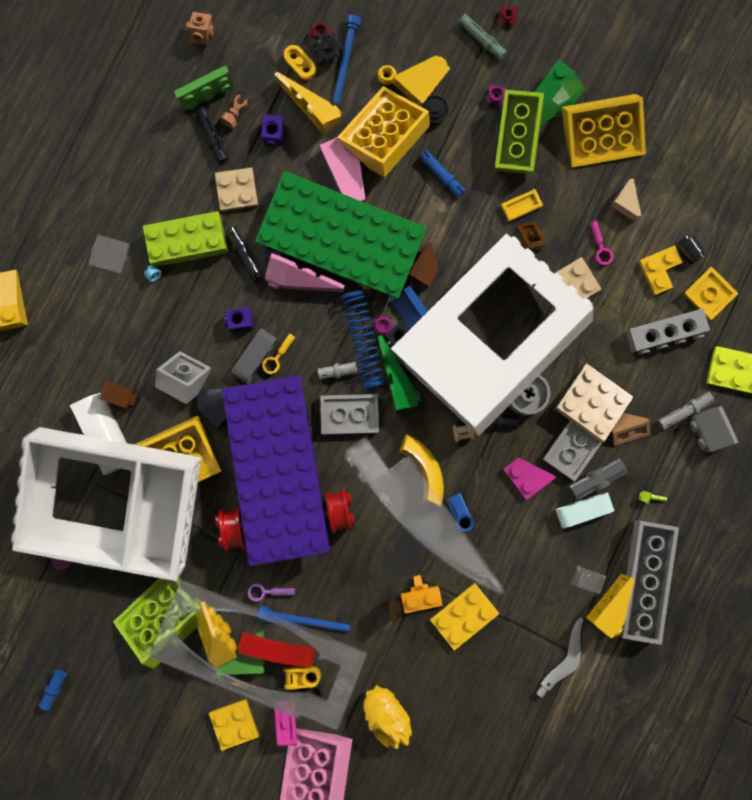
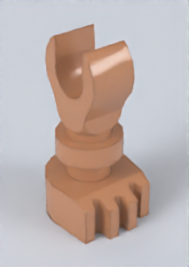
M241 95L235 97L233 106L220 117L221 122L232 130L237 125L235 118L238 117V112L247 107V99L243 104H238Z

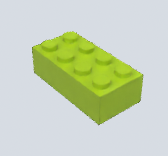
M505 90L495 163L496 171L534 174L544 93Z
M219 211L143 226L149 262L155 267L228 253L222 217Z

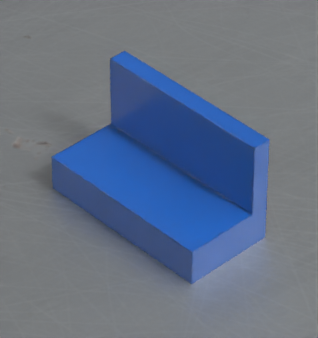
M410 286L403 290L399 299L394 298L391 300L403 321L410 328L427 313V310Z

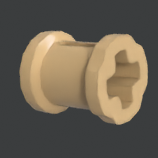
M467 425L452 426L455 442L467 438L474 439V431Z

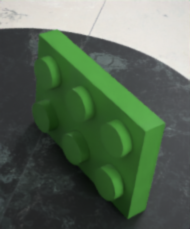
M225 65L175 90L174 93L185 111L187 109H194L202 101L213 99L214 95L220 92L225 93L229 91L234 85Z

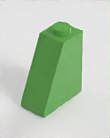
M259 631L255 635L264 638V631ZM237 642V649L235 650L237 658L217 668L213 666V669H216V675L264 673L265 660L237 652L239 642Z

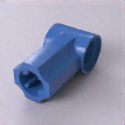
M461 493L446 499L445 501L457 529L461 532L471 530L474 521L470 516ZM461 518L469 520L470 525L467 529L460 527L459 521Z

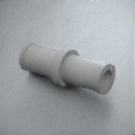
M356 362L341 365L336 363L334 366L318 368L320 380L333 377L339 379L341 376L358 374Z

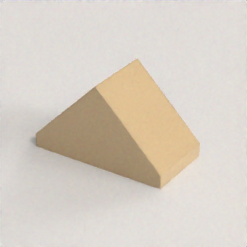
M630 179L611 207L633 221L641 216L634 179Z

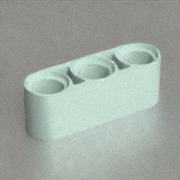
M608 492L556 509L561 528H567L614 512Z

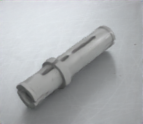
M707 392L695 400H689L688 404L659 419L660 427L666 430L694 413L698 414L701 409L715 402L710 392Z

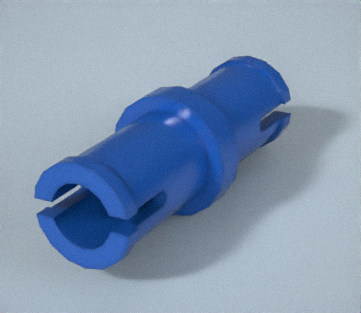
M54 670L49 684L45 686L44 696L38 705L42 710H51V706L56 696L60 694V687L67 675L64 671Z

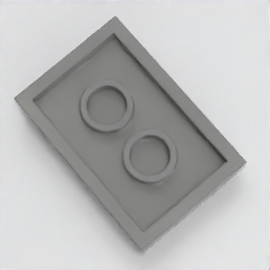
M378 394L320 396L321 434L379 433Z
M569 420L543 457V460L575 482L602 443Z

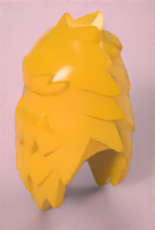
M378 685L372 690H367V697L364 700V712L366 713V720L369 723L370 731H373L376 738L387 748L390 745L397 749L400 742L405 746L409 745V736H412L409 724L410 718L399 703L400 701L395 698V694Z

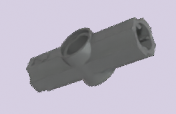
M618 458L602 468L598 467L590 471L584 478L569 485V489L576 500L582 499L594 491L602 490L609 486L610 482L628 473L627 468L621 459Z

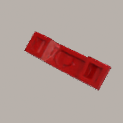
M242 632L237 652L272 662L312 667L316 647L298 643L297 645Z

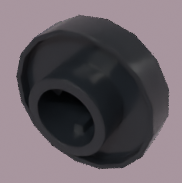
M440 96L427 97L421 105L422 108L429 111L430 124H440L448 115V104Z

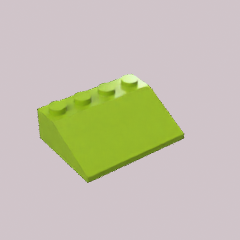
M159 578L113 623L143 665L155 668L198 627L202 602L180 578L177 581Z

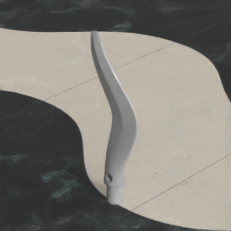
M579 618L572 629L566 658L540 683L541 687L536 694L541 698L558 681L578 668L581 657L580 633L584 621L583 618Z

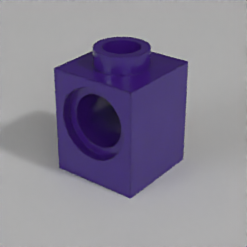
M263 115L261 137L266 145L277 146V144H282L284 125L282 116ZM270 129H277V132L275 134H268V131Z
M249 307L226 310L227 315L224 316L225 327H228L230 331L254 328L252 313ZM237 315L243 316L240 324H234L233 322L234 317Z

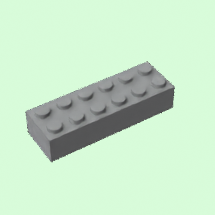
M634 520L626 573L627 576L634 579L625 623L622 626L623 630L619 634L620 637L662 645L679 527Z

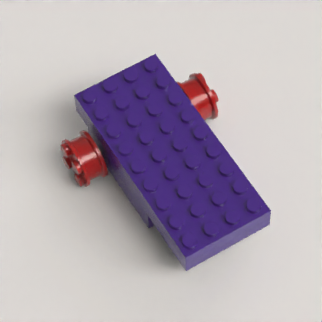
M300 375L222 389L240 507H236L235 511L230 512L220 510L219 516H215L217 528L220 527L221 535L218 536L220 547H223L226 553H229L234 548L242 547L243 550L247 549L249 566L329 553V533L326 517L330 521L333 534H336V530L347 528L349 531H352L355 519L353 512H349V506H352L350 493H346L345 488L342 489V492L332 494L326 491L327 505L326 510L324 509L314 443L311 437Z

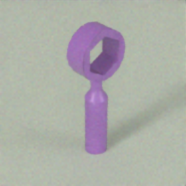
M255 583L248 589V596L253 601L262 600L265 594L294 596L295 588L265 590L262 584ZM253 587L261 588L263 594L260 598H254L251 594Z

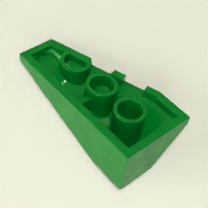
M560 60L557 61L535 90L537 93H544L540 127L551 118L559 115L562 112V107L574 105L585 91L575 72Z
M382 335L378 336L395 412L418 407L417 402H421L419 392L414 390L412 383Z

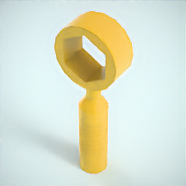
M289 333L281 344L275 358L268 357L263 361L262 367L266 373L275 374L279 371V357L284 355L296 338ZM268 360L276 362L277 367L274 371H267L265 365Z

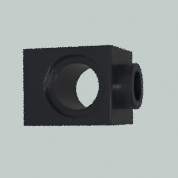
M403 320L385 336L386 343L390 348L397 343L393 338L395 333L400 332L405 335L411 329Z

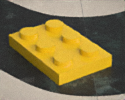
M473 583L431 617L430 621L455 651L498 616L499 612L479 587Z

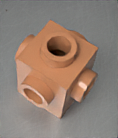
M192 13L190 22L186 23V34H189V42L208 45L210 37L213 38L214 35L212 15Z

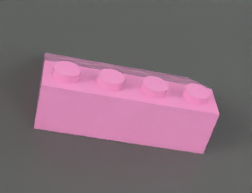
M296 728L297 745L288 746L280 800H344L352 739L336 734Z

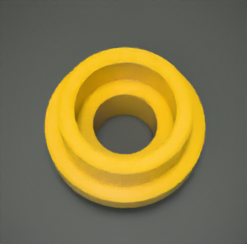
M388 65L381 67L378 71L379 81L385 85L392 84L390 80L396 76L395 69ZM388 73L390 74V77L385 78L384 74Z

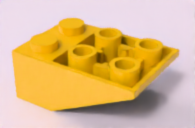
M202 602L198 631L208 661L217 668L237 658L235 652L237 646L233 638H230L229 633H231L229 624L223 621L220 614L216 615L213 607H209L205 602Z

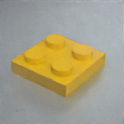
M710 267L683 295L698 310L704 309L706 318L710 321L738 293Z
M247 698L209 712L221 750L259 737Z

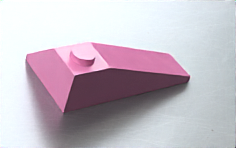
M271 254L265 280L269 282L268 286L275 289L281 287L284 289L344 292L345 285L322 275L316 277V273L312 272V270L307 268L300 270L295 265L296 263Z

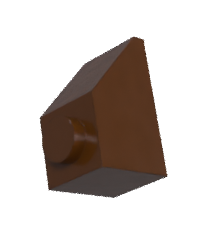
M106 381L99 399L130 409L136 403L137 395L135 394L137 391Z

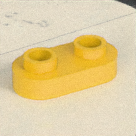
M290 45L285 49L284 58L286 63L300 78L305 80L311 79L316 72L314 62L297 45ZM292 55H296V56H297L296 59H291L290 57H291ZM305 68H308L310 70L307 73L303 72Z

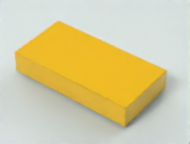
M533 189L500 206L509 223L543 207V204L536 189Z

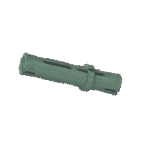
M467 14L460 18L458 24L483 46L485 51L488 50L498 61L506 55L507 51L495 41L496 39L488 35Z

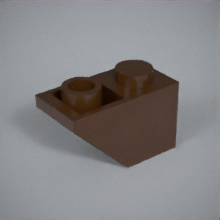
M430 242L426 246H421L417 253L420 257L417 262H413L408 278L427 289L439 270L433 246Z

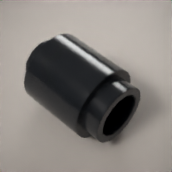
M687 235L679 241L681 245L678 248L686 259L693 264L706 255L703 252L704 248L694 235L692 237Z

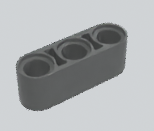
M261 328L233 367L231 374L245 384H248L275 346L278 338Z

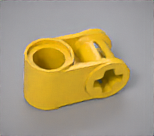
M315 666L283 668L286 677L284 689L312 688L321 679V671ZM312 672L316 675L317 679L310 681L307 678V674Z

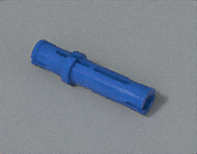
M425 150L419 156V160L437 176L444 188L447 187L457 199L465 193L466 189L455 180V176L450 174L428 150Z

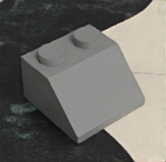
M179 351L156 369L155 387L187 404L198 395L211 371V367Z
M722 406L710 408L689 417L691 421L689 423L690 427L699 438L697 442L701 450L713 452L738 443Z

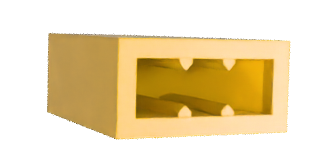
M436 55L391 78L390 82L419 106L424 103L450 67L445 59Z

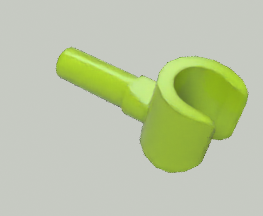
M642 491L638 497V500L649 504L650 499L664 502L667 500L666 497L657 496L646 491Z

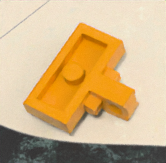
M421 575L413 576L415 586L410 587L411 592L401 593L405 613L443 606L439 586L428 588L427 584H422Z

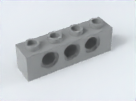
M699 309L631 328L625 332L631 352L638 351L640 355L650 352L649 348L655 346L658 350L668 347L667 343L673 341L676 345L686 342V338L691 336L693 339L704 337V333L710 331L704 309ZM684 323L689 325V332L683 330ZM665 328L670 329L671 337L665 335ZM647 333H650L653 336L652 343L647 341Z

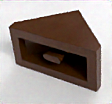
M536 221L517 225L521 245L525 250L528 248L532 252H536L546 246V240Z

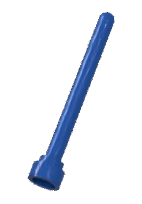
M347 15L345 22L348 31L333 97L334 105L340 103L354 34L361 24V18L356 15Z
M260 606L258 621L260 622L272 619L344 632L351 630L349 624L272 612V609H268L266 606Z

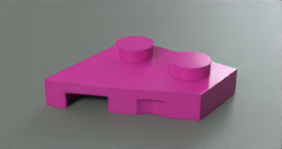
M520 458L515 459L503 468V471L525 500L556 478L554 475Z

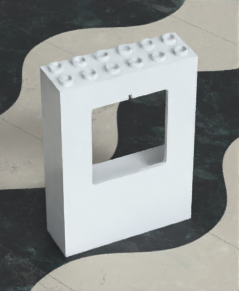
M505 234L391 348L397 360L478 436L593 321V304L587 298L582 299L573 286L570 285L568 287L559 274H553L545 262H539L534 258L535 255L528 248L525 250L520 246L521 243L514 236L511 238L508 234ZM507 268H510L531 287L535 284L534 290L551 303L556 310L506 360H502L458 320V317Z
M41 427L23 439L22 449H24V454L20 460L22 472L17 484L20 489L15 501V505L18 507L13 519L15 531L11 538L13 551L177 581L186 565L202 457ZM60 457L131 471L123 531L53 518L56 488H52V486L55 487L57 484Z

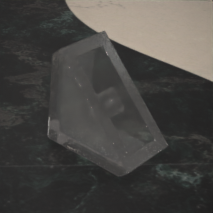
M577 566L571 584L600 594L606 576Z

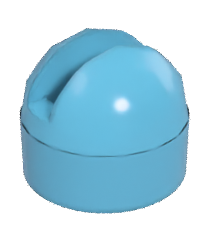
M148 266V270H144V275L149 282H155L161 276V271L155 266Z

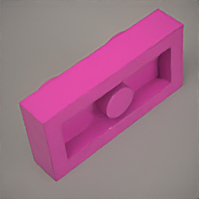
M294 704L274 705L277 747L297 745Z

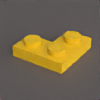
M675 245L639 261L654 296L673 288L666 270L683 263Z

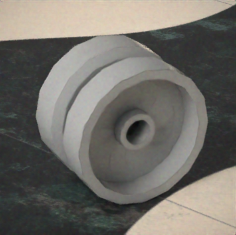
M539 375L509 405V408L523 416L533 415L543 410L549 403L551 396L550 386L546 379ZM524 391H528L530 393V396L528 398H526V393Z

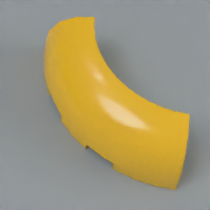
M406 434L399 453L411 459L422 473L424 483L422 502L440 509L444 494V484L439 464L424 444Z

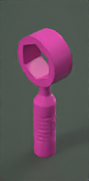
M594 221L590 223L595 242L599 245L600 249L595 255V261L601 266H606L612 262L613 253L610 249L603 248V239L598 222ZM601 252L608 253L610 259L608 262L600 261L599 254Z

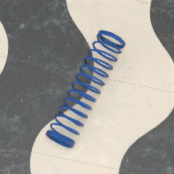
M355 291L341 296V300L346 301L343 306L349 308L345 311V314L351 315L346 321L353 322L348 328L356 329L350 335L358 336L352 340V343L358 344L353 350L361 351L355 357L363 358L357 364L366 365L360 368L359 372H369L362 375L360 379H371L364 382L362 387L363 389H369L385 385L387 382L386 380L371 382L385 377L384 375L362 378L371 373L381 371L383 368L362 371V369L382 361L359 363L380 354L357 356L378 347L355 349L363 344L376 341V339L354 342L358 338L374 334V332L352 334L358 330L373 326L371 324L363 327H350L358 322L371 319L368 317L360 320H348L358 314L369 312V310L357 313H347V311L353 308L367 305V303H362L354 306H345L348 302L366 297L364 296V291Z

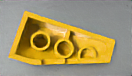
M278 72L275 73L276 82L324 136L342 122V113L336 105L332 106L325 99Z

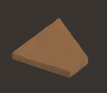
M623 413L612 429L613 445L617 446L650 435V421L647 418Z

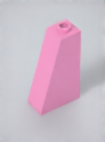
M337 138L321 144L320 151L339 192L365 203L360 160Z

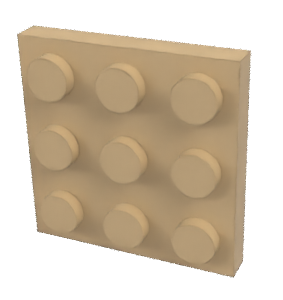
M586 363L555 410L603 443L633 396Z

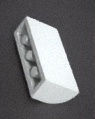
M101 393L91 395L70 405L84 436L127 443L108 403L99 399ZM98 464L103 475H109L121 469Z

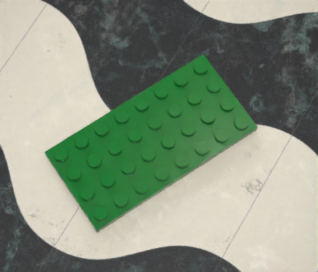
M284 171L255 242L399 299L427 227Z

